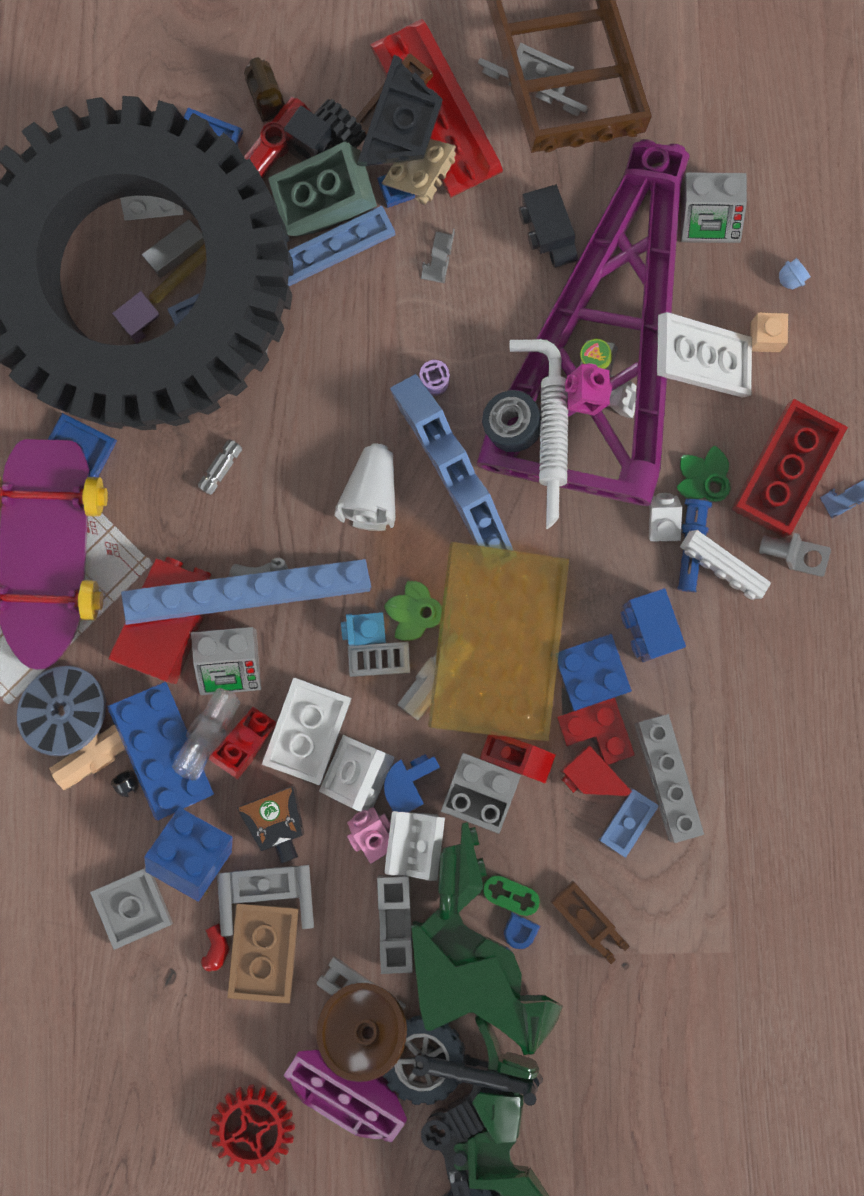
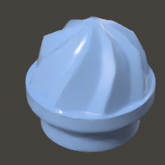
M797 258L792 262H785V265L779 272L781 285L792 290L806 285L805 281L811 277Z

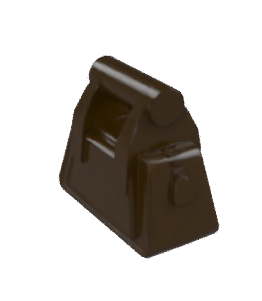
M256 57L250 60V65L246 66L244 75L257 112L262 122L274 119L285 105L270 63Z

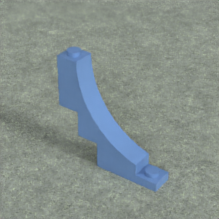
M416 374L390 387L400 412L412 428L435 467L489 571L516 558L491 495L475 474L468 455L452 433L442 408Z

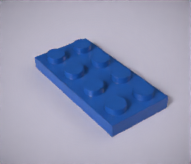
M167 682L107 706L155 820H160L175 813L179 807L184 809L214 795Z

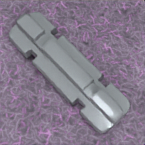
M231 439L227 440L222 448L224 451L222 453L219 452L206 471L207 476H203L198 483L199 489L206 494H213L218 486L216 483L218 481L221 482L234 463L232 461L233 458H237L242 451V447Z

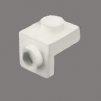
M659 493L653 496L651 505H649L650 541H681L682 505L678 496L670 493Z

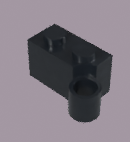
M557 184L522 194V206L518 209L522 224H528L530 230L527 235L531 249H538L540 254L549 252L554 268L577 262L575 233Z

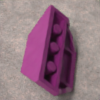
M319 1050L298 1051L284 1074V1077L287 1081H290L293 1090L302 1103L355 1136L393 1142L407 1121L395 1091L392 1092L387 1086L389 1082L386 1078L381 1076L366 1082L346 1080L330 1070Z

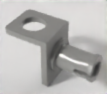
M794 533L790 541L764 535L759 553L785 558L790 570L823 577L826 572L831 548L801 541L799 533ZM809 551H817L821 554L822 561L816 567H809L804 563L805 554Z

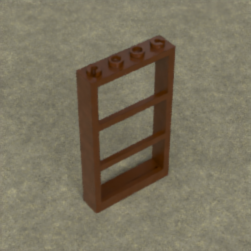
M487 0L531 153L540 151L548 153L557 148L568 146L576 148L585 143L596 141L604 143L624 136L637 137V134L646 132L652 115L616 0H595L598 9L508 23L501 0ZM602 21L615 62L614 66L525 81L512 36ZM620 78L630 114L539 130L529 93Z

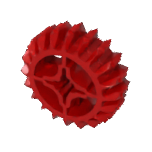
M250 1084L247 1094H245L242 1087H237L235 1090L236 1098L231 1093H227L224 1097L227 1104L219 1102L216 1109L220 1114H213L211 1117V1121L217 1125L211 1127L209 1132L213 1136H219L213 1140L212 1147L222 1146L223 1148L219 1151L218 1157L221 1159L226 1155L230 1156L227 1162L228 1167L233 1166L235 1161L239 1162V1172H243L247 1164L250 1165L251 1173H256L259 1163L264 1171L269 1170V1160L276 1165L279 1164L281 1158L278 1153L287 1155L289 1148L286 1144L293 1143L294 1136L288 1132L295 1129V1123L286 1121L293 1116V1111H282L287 1104L286 1099L276 1103L275 1099L278 1092L274 1090L270 1097L265 1095L267 1087L264 1085L261 1086L259 1093H255L254 1084ZM250 1105L261 1106L268 1110L272 1116L270 1114L258 1115L254 1111L253 1106ZM240 1107L242 1124L235 1127L234 1131L229 1132V1116ZM249 1123L258 1125L259 1129L256 1134H251L252 1131L250 1133L247 1132L246 1128ZM277 1125V1139L269 1148L265 1149L263 1133L269 1131L272 1126ZM246 1142L250 1145L253 1152L245 1151L235 1143Z

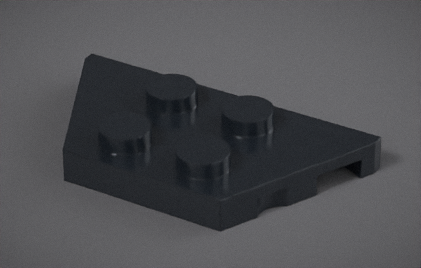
M397 55L393 56L358 159V165L362 167L424 159L442 106L443 99L433 89L426 87L424 81L416 73L413 75L402 64V59Z

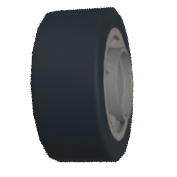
M516 390L499 393L488 402L483 411L482 424L484 432L496 447L506 452H520L528 449L540 436L541 410L526 393ZM519 417L514 425L507 426L511 418Z

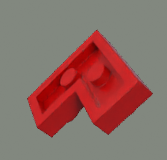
M615 697L556 717L566 746L595 737L602 759L607 765L635 756Z

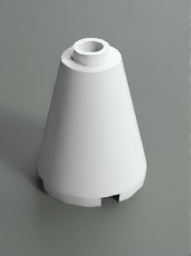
M373 443L371 446L364 448L336 505L335 516L344 523L345 518L353 521V527L369 531H385L386 525H390V528L394 527L396 520L393 453L388 450L387 446Z

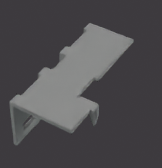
M453 229L452 234L436 232L431 254V266L429 263L425 264L423 262L421 279L445 283L449 265V256L447 257V255H451L455 229Z

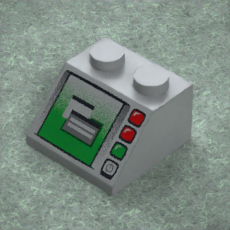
M686 172L681 185V242H741L747 204L746 173Z
M255 628L191 632L193 664L200 695L261 690L257 630Z

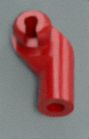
M219 923L205 929L211 947L207 955L202 957L201 965L208 972L219 970L229 953V945L225 936H221V926Z

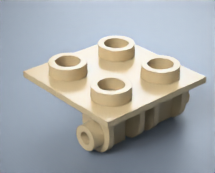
M430 139L424 159L395 162L382 184L417 195L415 199L419 203L426 205L427 201L431 202L433 199V195L437 190L435 186H441L442 182L440 179H445L446 173L455 162V145Z

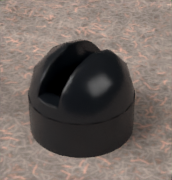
M127 770L115 776L111 781V785L118 795L129 797L128 793L130 791L137 792L138 780L132 770Z

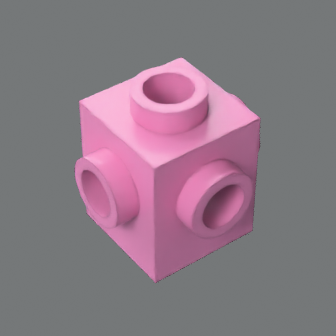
M374 807L355 814L352 820L347 822L351 834L347 837L355 851L362 850L371 864L387 854L391 823L385 813L379 816Z

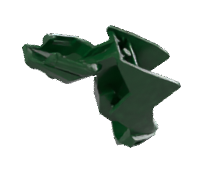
M468 822L461 824L460 844L444 847L440 854L439 908L423 923L413 921L411 926L419 1005L426 1031H431L463 1015L475 1013L521 1047L523 1056L535 1054L553 1030L563 1005L545 994L520 995L522 974L512 950L487 936L469 929L463 923L459 912L482 891L483 882L481 877L487 876L483 857L476 858L474 846L480 845L476 828H469Z

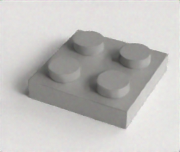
M145 868L90 892L113 950L173 924L155 878L146 873Z

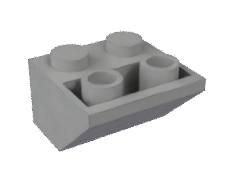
M462 753L441 812L499 834L521 775Z

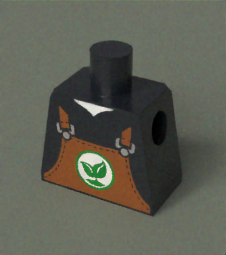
M295 785L237 807L238 812L261 851L275 846L281 863L298 857L292 839L303 836L304 828Z

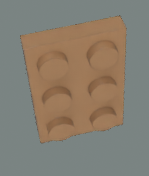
M237 903L227 998L290 1004L299 908Z

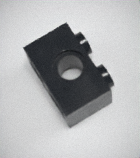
M303 106L298 108L283 129L288 152L302 162L334 147L331 125Z

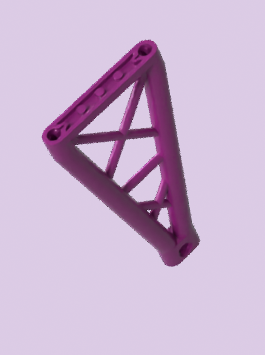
M642 139L640 142H635L632 145L623 178L536 339L548 340L557 347L561 354V367L568 377L576 367L564 347L579 319L641 331L638 362L610 378L613 391L637 377L631 458L601 410L595 416H590L622 467L618 480L568 469L567 484L559 486L560 488L636 505H651L661 470L667 378L657 375L658 315L666 312L672 313L680 188L690 157L682 145L674 143L669 145L656 144L648 139ZM655 163H662L658 167H651ZM651 190L648 236L632 245L626 236V232L645 196ZM619 247L622 252L614 256L615 252ZM646 252V264H644L639 256ZM629 262L644 285L642 318L586 308L601 278ZM528 352L508 390L521 391L536 401L541 392L542 379L549 377L548 357L543 353ZM568 410V417L576 412ZM519 417L511 418L507 426L514 425ZM485 434L476 463L478 467L489 472L540 483V463L517 458L518 452H506L496 447Z

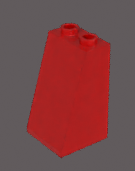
M167 556L165 561L156 558L142 589L211 580L212 574L196 567L193 572L182 568V562ZM205 614L128 625L125 623L108 659L160 680L177 684L192 647L191 632H198Z

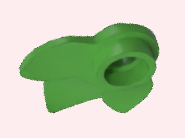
M407 581L405 595L394 596L384 605L387 614L399 622L395 631V638L403 641L420 638L426 628L437 626L443 618L442 605L437 600L431 598L430 592L424 584L417 581ZM427 607H430L432 610L429 618L423 616V611Z

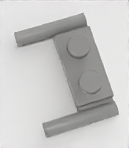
M309 865L241 870L217 874L221 936L234 935L232 903L299 898L302 929L314 928Z

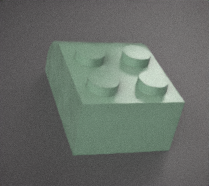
M343 142L268 178L278 212L285 224L288 235L303 236L317 233L377 206L366 167L358 165V159L361 154L359 149L347 142Z

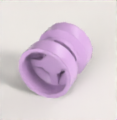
M430 360L424 363L419 374L420 380L432 396L443 394L449 385L450 374L448 367L439 360Z

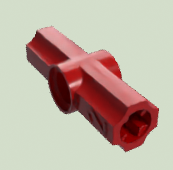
M291 96L276 117L262 127L260 137L244 156L246 160H251L262 178L278 158L287 154L288 147L283 129L298 108L303 106L312 112L298 98ZM274 136H279L282 138V140L276 144H271L268 142L269 139Z

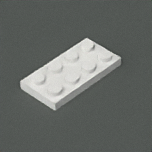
M668 312L658 315V376L738 397L751 396L752 337Z

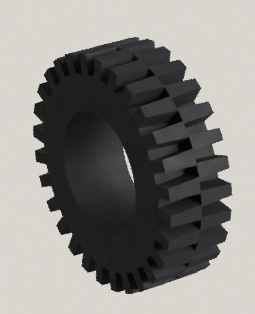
M122 96V110H114L102 97L86 100L89 115L80 118L68 106L54 110L52 113L58 128L48 133L33 122L21 131L31 145L24 153L20 155L7 145L0 151V163L7 170L0 180V364L10 368L12 372L8 376L20 387L37 394V399L78 418L107 427L123 429V426L139 430H157V424L166 423L179 426L189 423L188 416L197 412L209 415L221 408L218 400L227 394L238 396L248 387L244 381L245 377L253 369L260 372L269 361L265 351L272 340L280 341L285 329L281 316L283 309L290 310L293 295L288 285V277L294 275L293 259L287 248V242L289 241L287 230L273 197L250 159L246 160L232 139L224 132L220 137L216 135L208 121L195 113H192L189 120L185 119L174 104L158 100L156 111H151L139 97ZM152 196L173 202L190 212L197 219L205 241L206 273L202 289L195 304L174 328L147 342L133 345H110L89 339L71 318L61 290V262L72 233L82 220L95 209L119 198Z

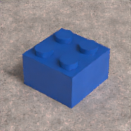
M666 588L631 599L623 605L624 611L620 612L624 627L631 629L634 640L630 641L635 657H641L642 663L686 647Z
M179 807L144 856L145 872L199 902L231 855L233 837Z

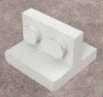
M343 735L319 792L360 812L374 807L395 757Z

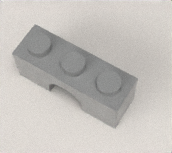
M378 875L381 974L413 973L409 876Z

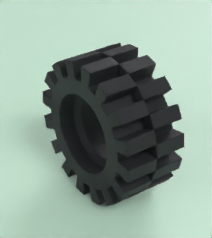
M327 99L314 113L331 125L334 147L347 142L357 148L366 139V133L362 129L361 124L357 123V119L351 116L346 108L343 109L338 102Z

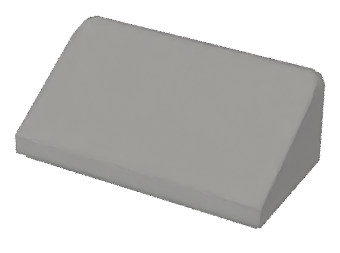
M188 219L144 252L142 256L159 278H162L205 245L204 237Z

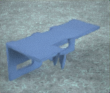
M864 480L844 490L845 492L838 496V493L834 492L835 489H832L829 493L820 497L830 517L833 519L856 506L855 504L849 507L854 503L859 505L864 502Z

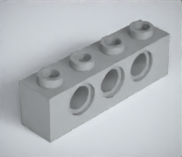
M669 714L634 723L669 842L678 843L704 835Z

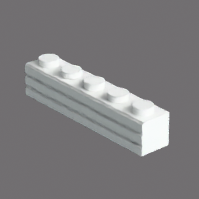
M698 530L689 531L680 548L685 550L684 553L687 556L699 560L701 566L707 569L710 568L717 577L726 579L730 582L729 585L743 591L744 596L750 600L762 599L771 584L770 581Z

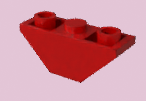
M252 707L210 755L209 760L238 780L275 729L277 722L255 707Z

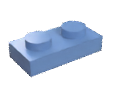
M631 789L632 792L626 796L599 838V841L625 858L659 807V805L634 789Z

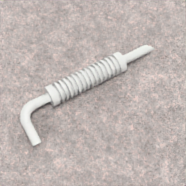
M542 339L510 340V352H539L545 354L549 361V377H545L541 381L539 482L547 486L546 529H548L559 519V486L567 484L568 410L567 392L565 391L566 378L561 377V354L553 343Z

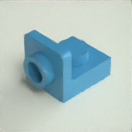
M383 612L359 615L346 614V622H341L342 640H348L349 646L385 644Z

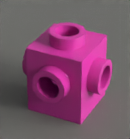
M588 363L581 364L569 374L565 382L567 410L595 416L610 404L612 392L610 370L598 368L597 365Z

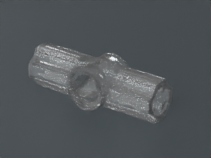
M222 688L216 689L203 713L195 718L187 730L186 737L188 739L172 765L177 774L192 781L198 779L210 755L227 737L228 732L226 728L241 703L238 696Z

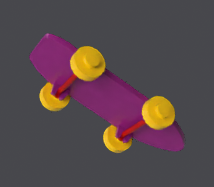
M24 439L19 441L5 464L3 482L0 477V626L6 642L22 664L36 670L46 669L53 665L70 646L77 633L81 619L96 620L98 611L103 608V592L99 591L97 581L85 580L88 516H101L103 506H107L108 491L107 488L103 487L101 477H89L86 457L81 447L71 440Z

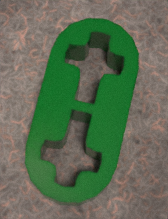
M492 875L484 882V895L493 904L523 916L532 915L539 908V896L528 886L501 875ZM497 881H501L502 888L509 891L510 894L508 897L503 894H498L496 898L492 897V890L489 889V885H495ZM526 893H530V899L534 904L532 907L526 906L525 910L520 908L521 903L512 899L514 894L524 897Z

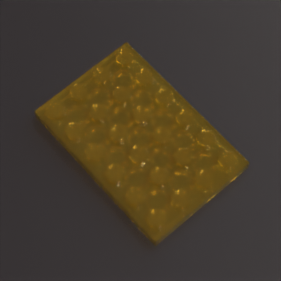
M457 542L450 543L428 727L549 741L569 559Z

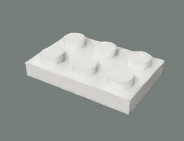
M293 678L262 765L321 785L352 698Z

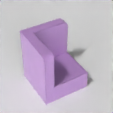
M141 291L112 313L136 344L146 337L142 330L159 317L158 311Z

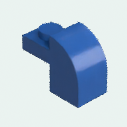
M424 754L410 762L412 768L409 770L406 769L402 759L391 767L385 779L384 791L392 811L410 812L424 804L413 781L440 768L435 757L429 759Z

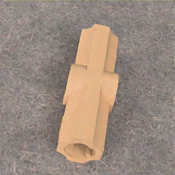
M111 726L101 734L97 733L93 740L85 747L68 755L49 768L52 777L63 790L71 788V786L80 782L90 773L94 774L115 761L117 755L125 751L116 726Z

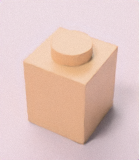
M756 314L750 326L752 351L780 352L788 344V314Z

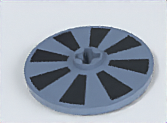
M60 666L41 673L27 686L18 704L17 725L25 742L36 751L49 756H64L85 747L97 735L105 718L106 698L102 686L90 673L78 667ZM61 705L64 706L65 714L63 716L58 715V708Z

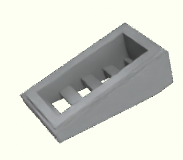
M409 642L348 646L349 677L410 674ZM393 650H400V667H394ZM375 651L376 669H370L369 652ZM381 651H387L388 668H382ZM357 652H363V670H358Z

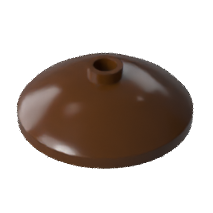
M355 983L341 988L327 1001L319 1016L317 1044L320 1054L330 1070L346 1080L366 1082L385 1075L399 1060L406 1043L407 1025L403 1009L389 991L378 985ZM369 1028H372L373 1036L369 1039L367 1031Z

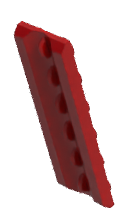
M423 19L370 44L386 77L393 56L397 55L403 61L409 53L432 71L433 77L428 81L426 87L433 89L443 101L431 139L455 145L456 147L454 150L456 153L454 156L455 162L446 173L445 179H441L450 198L503 172L500 160Z

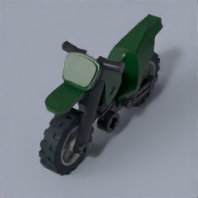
M421 1015L406 1020L407 1037L405 1045L412 1051L415 1057L401 1058L400 1056L394 1067L383 1075V1078H386L389 1082L387 1086L392 1092L395 1090L399 1094L398 1097L404 1101L408 1099L414 1105H420L421 1103L432 1105L436 1101L446 1099L457 1088L458 1084H462V1082L473 1084L472 1090L450 1103L448 1109L438 1108L434 1110L421 1131V1139L424 1145L431 1150H439L444 1156L447 1176L451 1184V1189L444 1196H549L531 1167L514 1165L510 1157L511 1148L516 1143L520 1134L524 1103L528 1106L536 1103V1092L539 1085L543 1082L537 1062L532 1058L512 1052L501 1054L500 1045L492 1025L478 1015L475 1017V1021L485 1040L489 1061L472 1058L470 1054L465 1056V1045L459 1039V1033L448 1026L449 1023L434 1030L426 1031ZM424 1037L421 1051L412 1043V1039ZM429 1039L434 1040L441 1047L435 1049L434 1046L429 1044ZM402 1064L414 1065L410 1076L405 1072ZM425 1075L427 1082L423 1083L414 1080L415 1076ZM432 1075L438 1076L439 1078L433 1081Z

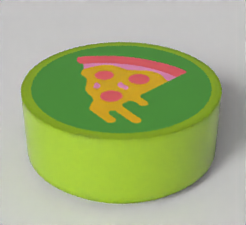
M592 339L583 345L580 357L583 364H595L598 368L606 369L611 363L612 352L605 341Z

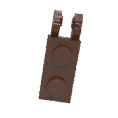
M573 880L550 901L593 949L596 948L610 964L616 959L610 950L600 943L606 936L610 934L618 947L624 951L630 947L616 932V927Z

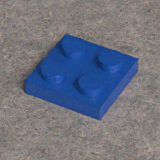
M612 634L553 654L573 711L632 692Z

